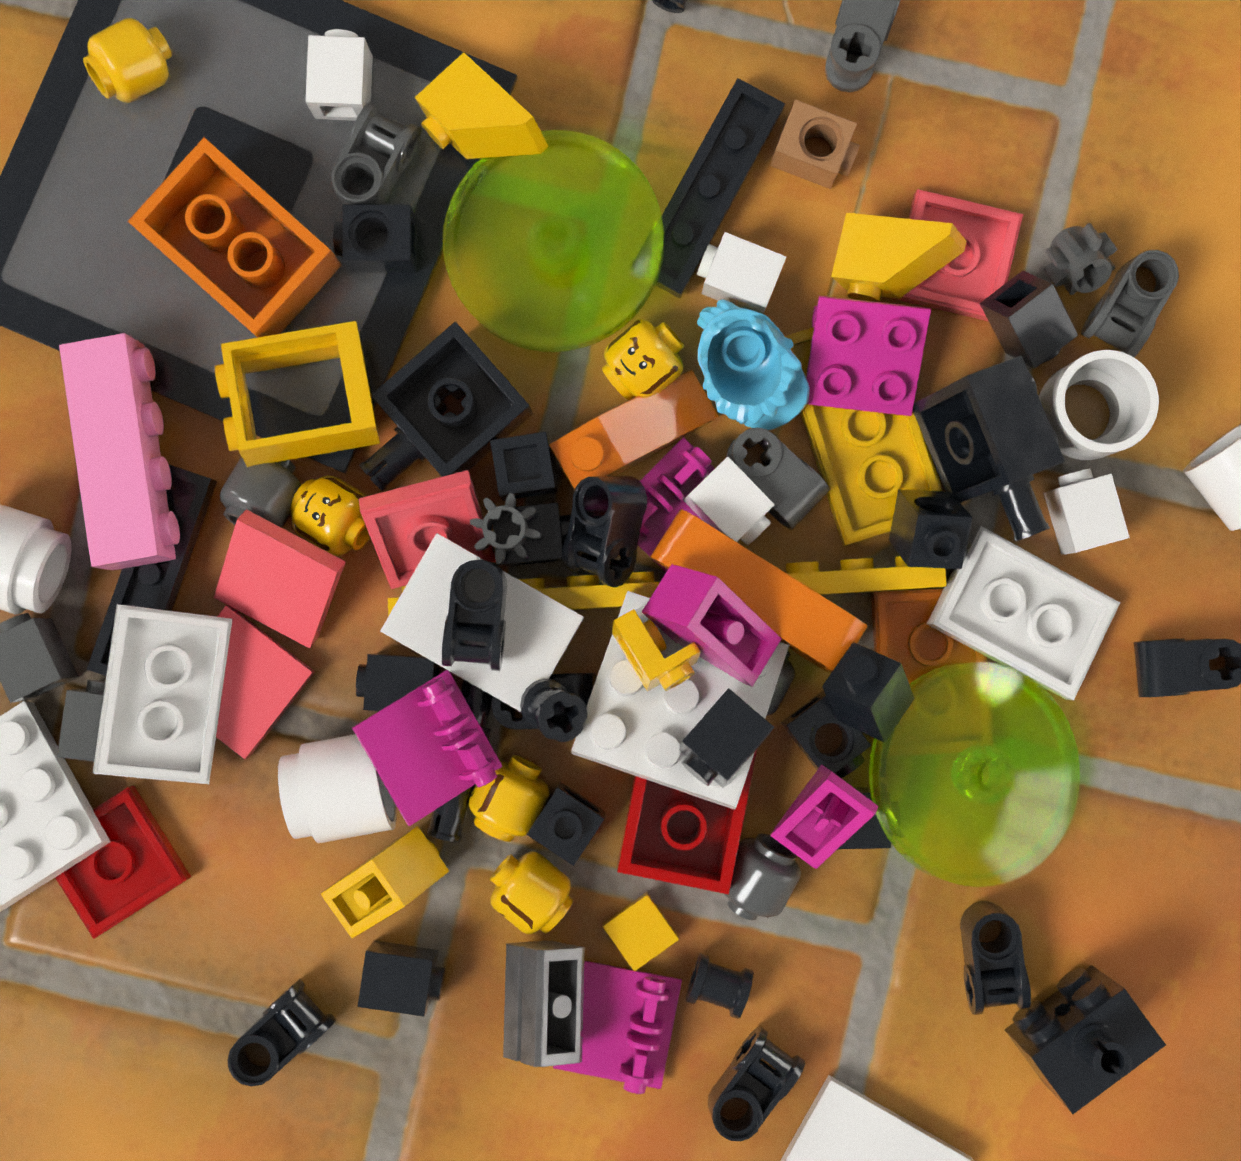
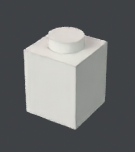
M341 29L328 30L325 32V36L308 35L306 104L315 119L356 121L364 106L371 102L373 56L364 37H358L354 32Z
M724 232L719 247L708 244L699 266L697 275L706 278L701 294L717 301L727 300L739 308H747L764 313L786 256Z
M729 457L721 462L683 500L704 522L736 542L741 539L747 546L771 524L764 515L775 505Z
M1091 468L1058 477L1060 488L1044 493L1061 555L1077 553L1130 538L1112 474L1093 478Z

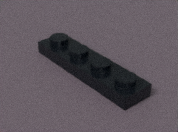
M737 78L633 267L634 274L681 298L701 262L708 244L713 240L780 118L785 103Z
M169 464L172 485L169 490H166L169 511L175 514L180 531L179 543L174 545L176 559L123 568L121 570L87 670L104 676L107 675L117 604L172 611L216 487V480Z

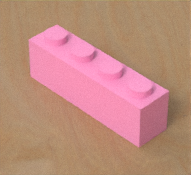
M125 333L59 345L91 567L118 570L175 560L174 545L179 543L180 531L176 516L172 511H169L166 490L171 488L172 477L169 464L165 457H161L158 435L163 434L164 424L161 410L152 399L150 381L155 379L156 371L150 350L143 343Z

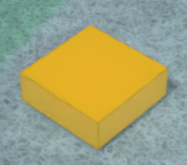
M648 892L641 895L602 924V927L634 972L679 940V936Z

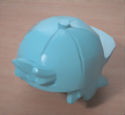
M719 300L716 303L717 307L702 309L697 320V325L703 328L698 347V363L704 375L703 389L707 390V398L715 401L717 411L747 427L767 430L787 424L799 415L809 402L810 386L801 368L800 360L791 351L793 347L792 340L786 338L767 315L752 309L739 308L727 300Z

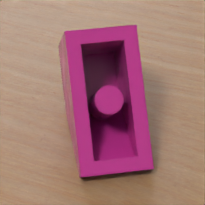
M671 564L642 610V613L675 643L686 647L695 642L701 652L700 658L751 687L755 684L781 641V638L718 577Z

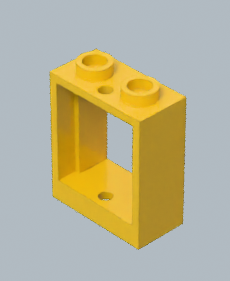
M356 321L221 344L224 364L214 366L216 382L220 397H230L233 415L232 417L223 418L226 440L230 451L239 450L247 467L380 444ZM340 358L352 423L261 439L256 438L246 374Z

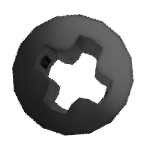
M541 679L529 685L521 697L520 708L522 716L528 724L539 729L546 738L566 742L573 740L582 732L588 715L586 704L578 695L569 693L562 684L553 679Z
M700 953L691 974L685 1000L692 1004L700 1000L726 1008L730 1011L731 1017L739 1019L748 1001L754 972L747 968L739 972L713 964L709 961L708 955Z

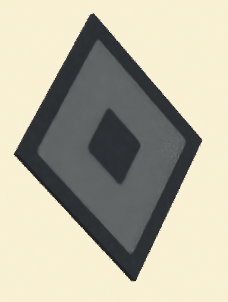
M78 0L0 175V326L60 351L59 345L125 333L143 343L152 354L156 375L155 379L150 381L151 391L223 421V418L232 417L230 397H220L214 366L224 364L221 344L258 337L127 221L205 137L335 255L333 228L335 222H343V205L333 187L332 172L350 138L356 121L315 119L306 104L308 35L325 36V32L328 30H348L356 33L358 37L365 38L373 56L371 103L380 107L381 114L405 126L414 123L422 128L417 150L408 167L402 172L386 205H411L417 218V272L351 273L343 262V256H336L342 266L281 333L356 321L370 393H374L388 379L483 158L466 159L451 144L442 149L421 125L427 117L414 98L463 52L342 0ZM125 18L138 20L147 30L156 27L166 39L172 52V57L166 60L169 71L167 82L160 88L132 103L121 102L114 96L109 99L105 98L92 81L83 62V58L89 55L87 48L89 38ZM465 53L511 95L518 80L516 74ZM358 177L349 184L347 192L353 195H363L373 187L374 180L368 177ZM382 228L369 230L362 239V248L369 251L380 249L388 239V231ZM340 358L246 374L255 432L258 437L267 438L352 423ZM372 398L373 409H375L377 402ZM357 448L308 456L307 458L346 474Z

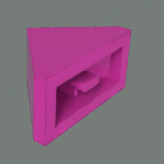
M821 764L770 836L814 869H817L876 814L879 806Z

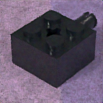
M455 321L371 394L372 398L397 425L394 428L397 434L359 466L366 475L371 477L370 479L382 492L417 459H420L422 462L427 459L442 477L470 470L492 451L490 440L507 438L531 417L533 412L525 399ZM449 395H452L457 400L464 395L466 396L461 402L464 410L457 416L452 412L446 413L443 416L447 410L443 400Z
M1022 355L967 375L914 403L913 413L946 492H951L960 503L990 491L992 496L998 494L1014 532L1015 541L1050 528L1044 519L1030 481L1035 480L1033 474L1063 463L1065 460L1059 448L1058 436L1050 425L1037 394L1036 382L1028 372Z
M1092 965L1086 970L1084 968H1077L1066 974L1057 984L1059 990L1042 1002L1038 1000L1032 1001L1030 1008L1019 1009L1013 1016L1012 1020L1014 1023L1005 1029L1042 1082L1072 1114L1076 1113L1166 1046L1125 988Z

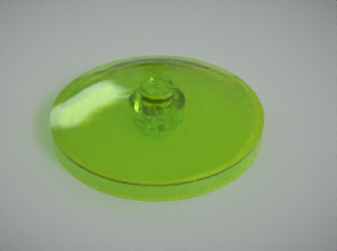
M546 130L541 132L549 147L541 154L481 158L468 171L458 185L446 213L443 228V254L446 270L457 296L469 313L485 329L498 338L518 347L541 352H563L598 343L619 331L635 317L650 297L657 283L663 262L665 238L662 216L655 193L642 171L628 156L611 144L591 135L567 130Z
M967 662L945 665L923 674L910 683L915 699L884 743L876 738L873 740L869 764V785L872 802L879 806L876 812L879 823L895 849L909 863L932 877L972 887L995 886L1015 880L1040 865L1052 853L1066 833L1072 820L1079 794L1080 761L1070 724L1060 706L1040 684L1013 668L995 663Z

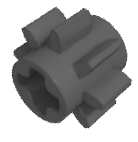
M1088 223L1084 228L1080 226L1069 227L1057 234L1051 242L1050 248L1046 249L1045 252L1052 263L1044 270L1056 287L1064 285L1070 295H1074L1077 291L1081 293L1092 292L1103 286L1115 269L1109 256L1117 251V247L1105 232L1098 234L1091 223Z
M509 493L505 506L496 507L490 499L485 498L484 505L489 512L484 517V520L478 518L470 519V524L478 529H482L484 538L475 544L476 550L481 551L490 545L497 548L495 560L498 564H503L506 558V551L515 550L518 556L524 560L527 559V551L522 545L526 542L527 538H541V533L535 529H529L527 520L536 514L535 508L529 507L520 513L515 509L516 496L513 493ZM505 514H512V522L521 527L519 536L511 535L508 537L506 544H500V536L491 531L493 522H503Z

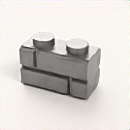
M556 941L506 944L504 1058L521 1061V1063L533 1067L582 1062L583 1037L580 1036V1031L583 1029L585 947Z

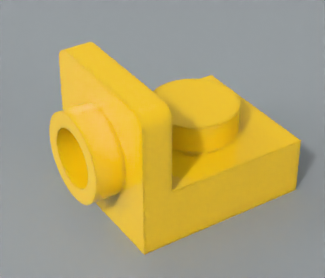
M633 609L613 621L612 634L647 692L660 684L665 691L671 690L695 674L691 666L697 663L701 653L695 642L664 659L661 652L665 651L667 646L658 628L650 619L642 623L638 614Z

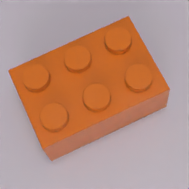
M205 137L127 221L256 337L281 334L342 266L334 253Z

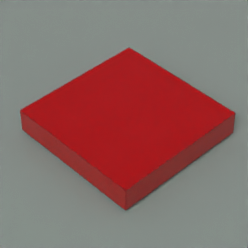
M134 785L127 787L93 809L110 843L55 877L93 939L191 878L188 870Z

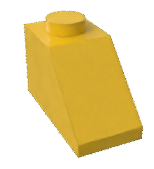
M464 52L414 97L427 117L421 125L429 136L442 149L451 144L466 159L541 154L549 147L534 117Z
M846 213L831 277L847 291V296L853 300L879 302L880 296L900 299L965 251L967 241L953 223Z
M416 826L321 893V896L350 937L354 938L408 905L447 874L449 869L440 858L436 846Z

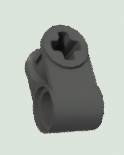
M842 0L835 22L837 26L825 64L827 80L834 88L842 92L851 93L861 90L868 84L874 72L883 42L887 41L900 0ZM848 54L858 56L857 62L850 63L846 61Z
M371 102L367 103L358 115L350 138L332 172L333 187L342 205H386L402 172L408 167L417 150L422 128L414 123L405 126L381 114L379 106ZM358 177H368L374 180L373 187L363 195H353L347 192L349 184Z
M1148 250L1125 263L1117 271L1107 291L1091 311L1083 325L1081 335L1088 339L1096 336L1121 352L1135 357L1148 340L1156 324L1157 317L1177 285L1179 272L1175 260L1165 252ZM1138 267L1147 268L1153 273L1156 281L1153 292L1145 291L1138 285L1136 281Z
M747 429L732 441L727 450L726 458L729 457L775 504L768 512L790 530H793L830 491L827 483L812 467L798 458L775 434L767 429ZM744 444L749 448L756 444L762 446L764 452L761 454L760 459L765 465L763 466L758 462L751 467L746 465L743 459L748 452L742 445Z

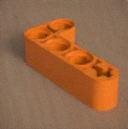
M683 509L679 510L650 556L666 569H669L671 564L718 577L781 638L782 642L789 645L791 650L830 674L853 642L858 643L868 627L849 612Z

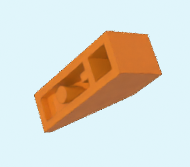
M690 370L680 375L663 391L648 398L635 397L597 416L550 443L549 446L575 491L576 486L581 480L593 476H618L719 418V415L709 398H707V394L693 370Z

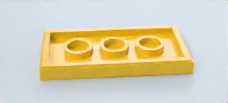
M814 328L785 336L793 342L791 351L800 360L805 377L807 375ZM807 404L800 414L819 474L830 488L826 495L843 546L890 532L898 489L942 491L931 454L913 410L912 416Z

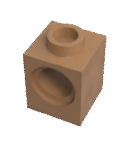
M795 99L770 166L831 189L838 173L848 176L860 145L850 141L857 123ZM812 137L822 138L828 142L832 153L825 157L814 156L808 152L804 142Z

